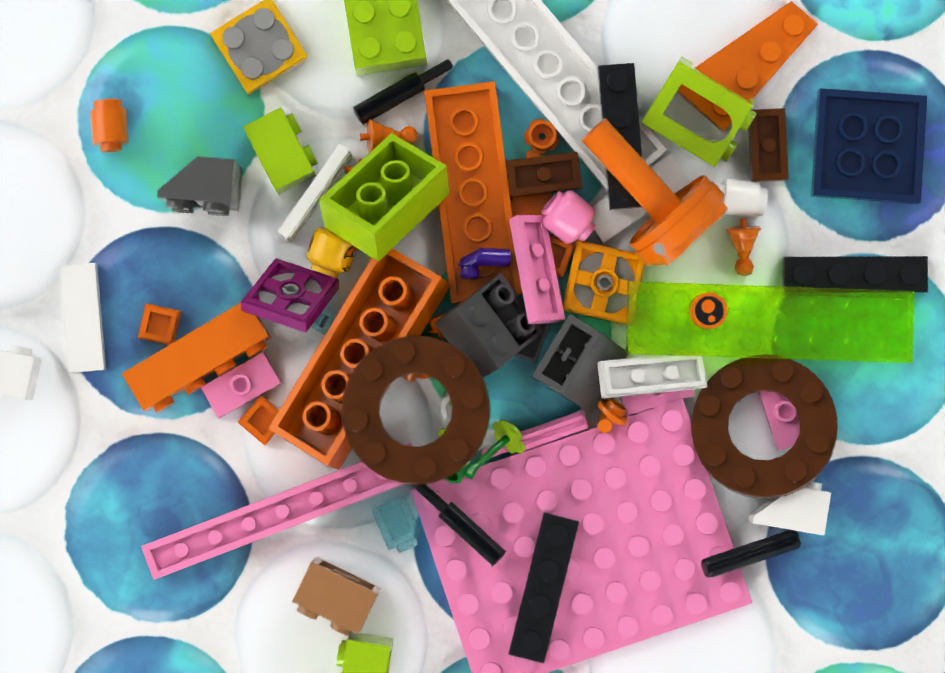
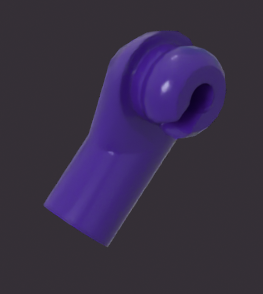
M480 248L462 257L458 264L461 267L460 277L467 280L477 279L479 277L478 267L482 266L509 267L511 261L510 250Z

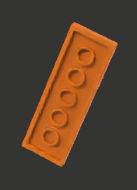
M492 81L425 90L432 157L447 166L450 194L439 204L448 282L451 285L449 288L451 303H460L500 273L504 275L517 295H523L509 219L513 215L496 83ZM480 248L510 250L511 261L509 267L482 266L478 267L479 277L477 279L467 280L460 277L461 267L458 264L462 257Z

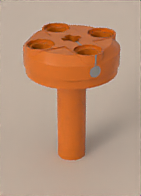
M606 118L594 126L581 140L651 216L638 229L629 242V245L635 250L634 253L645 265L661 266L664 264L667 266L672 263L728 209L724 204V193L705 175L696 178L675 194Z

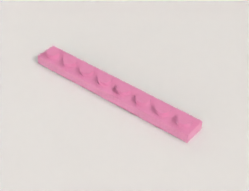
M363 462L150 542L141 546L153 580L401 486L404 483L384 478L368 468Z

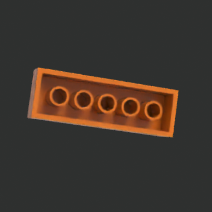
M393 248L379 262L371 258L268 429L323 464L340 470L352 450L346 437L342 420L344 391L352 372L359 362L378 346L401 337L421 336L451 285L441 276Z

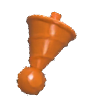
M369 119L367 122V133L360 134V141H367V148L370 153L391 133L411 145L417 141L418 135L417 131L411 126L404 127L398 132L393 130V128H388Z
M740 218V226L727 227L725 230L728 232L740 258L734 266L736 273L741 276H748L752 274L754 269L749 255L761 227L747 226V218Z

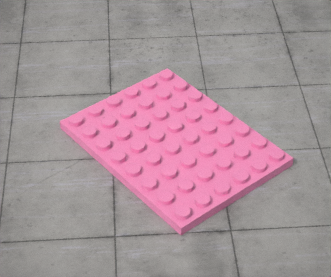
M683 398L627 416L628 423L625 426H620L614 422L611 431L608 433H602L598 430V427L526 450L522 454L518 453L482 465L472 479L464 476L462 481L457 484L450 483L445 479L427 484L448 505L452 501L497 544L506 550L504 556L494 566H491L488 561L439 517L441 512L423 497L416 488L411 489L472 673H548L752 604L741 568L709 578L703 574L701 567L702 559L734 549L709 473L697 455L692 438L691 421ZM543 512L579 521L544 664L508 654Z

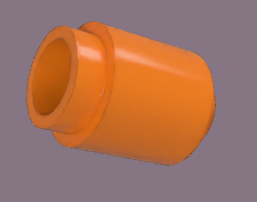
M101 99L93 101L94 109L90 110L93 146H99L100 152L104 153L122 151V145L129 143L126 108L122 107V100Z

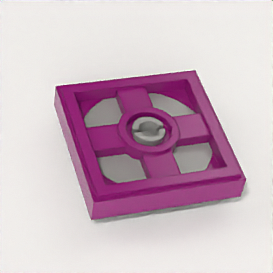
M275 258L242 299L241 311L307 333L339 290V279Z

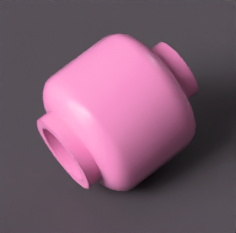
M572 190L564 193L557 191L541 211L545 215L543 218L544 227L566 244H570L577 239L583 242L589 237L596 226L592 223L595 209Z

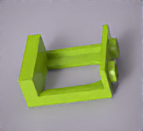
M681 56L641 123L713 167H716L720 159L727 162L736 148L737 143L732 140L739 128L746 131L757 113L751 110L755 100L751 98L749 101L693 68L694 63ZM681 84L724 109L729 114L732 120V129L725 139L714 142L708 141L663 114Z

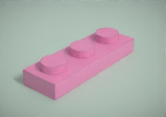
M516 215L509 219L528 324L558 323L565 320L549 232L543 225L545 215Z

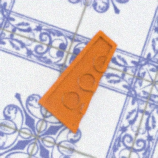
M791 1L696 66L695 69L749 101L750 98L753 99L818 24ZM681 84L677 93L721 132H724L730 126L732 120L724 109Z

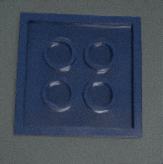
M820 88L817 92L811 197L910 204L921 203L927 96Z

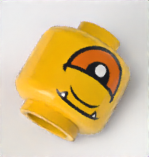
M320 227L315 229L312 235L306 258L312 263V270L338 278L339 273H347L350 270L357 248L328 229Z

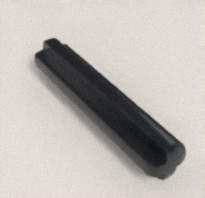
M788 530L704 558L701 561L703 574L708 578L715 577L798 549L801 546V541L797 531Z

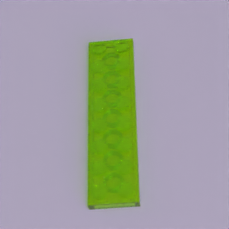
M629 281L627 283L626 354L913 363L914 291ZM715 293L721 296L727 305L726 319L717 328H699L690 318V304L700 294Z

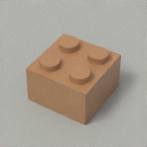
M316 557L311 561L292 602L299 605L297 608L299 613L314 620L318 616H322L332 621L330 624L332 629L350 636L351 632L359 634L381 588Z

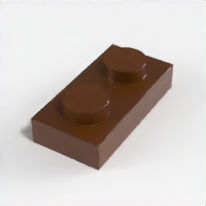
M785 108L752 110L757 114L748 127L751 182L789 180Z
M578 152L506 161L510 198L582 189Z

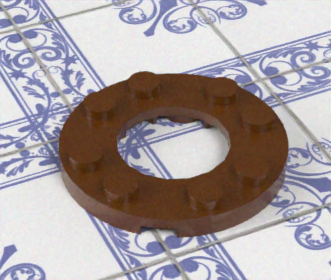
M426 336L397 338L372 350L359 362L352 372L342 401V420L346 437L359 459L368 468L384 478L413 485L435 483L463 469L480 450L487 433L491 414L489 392L475 364L453 345ZM409 374H424L438 380L448 391L452 403L451 421L444 434L433 443L420 447L405 446L394 440L384 429L380 417L381 401L387 388L398 378Z
M764 354L735 360L718 370L707 381V388L701 389L693 408L691 430L693 443L701 463L719 484L742 496L763 499L793 494L813 482L823 472L832 457L837 440L838 424L832 397L823 382L811 370L792 359ZM774 392L787 398L797 410L800 419L799 436L794 446L783 456L771 460L752 459L742 454L731 441L728 432L729 417L735 405L745 396L753 393Z

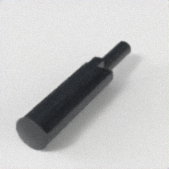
M447 59L420 75L414 72L353 106L357 119L364 125L369 119L373 120L424 91V84L453 68L451 61Z
M427 484L416 486V490L441 512L439 517L488 561L491 566H494L501 560L506 550L497 544L452 501L448 505Z

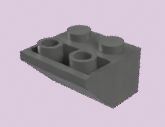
M196 157L158 189L157 198L166 203L167 208H172L173 212L194 213L195 207L203 208V211H208L209 215L229 216L230 210L239 211L243 169L234 159Z
M502 273L473 292L434 322L448 343L462 351L475 364L482 377L500 369L544 331L539 324H528L525 304Z
M569 314L531 375V378L593 414L597 407V402L601 399L597 362L626 359L629 352L601 332Z

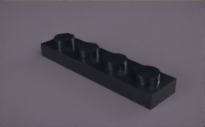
M634 63L600 65L597 67L601 118L602 120L606 118L642 157ZM606 168L609 210L643 208Z
M928 256L783 257V293L928 292Z
M543 512L508 652L509 655L544 664L579 521Z

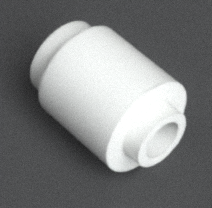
M724 178L722 184H716L724 193V204L728 207L724 214L754 218L755 215H764L768 200L767 188L760 187V184L756 182Z

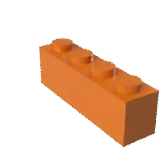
M240 302L123 372L122 375L143 411L154 409L156 413H159L175 403L172 398L184 390L189 395L204 386L206 383L203 379L210 374L216 372L218 376H221L236 367L235 359L244 354H247L250 358L267 348L265 342L272 337L260 317L241 311Z

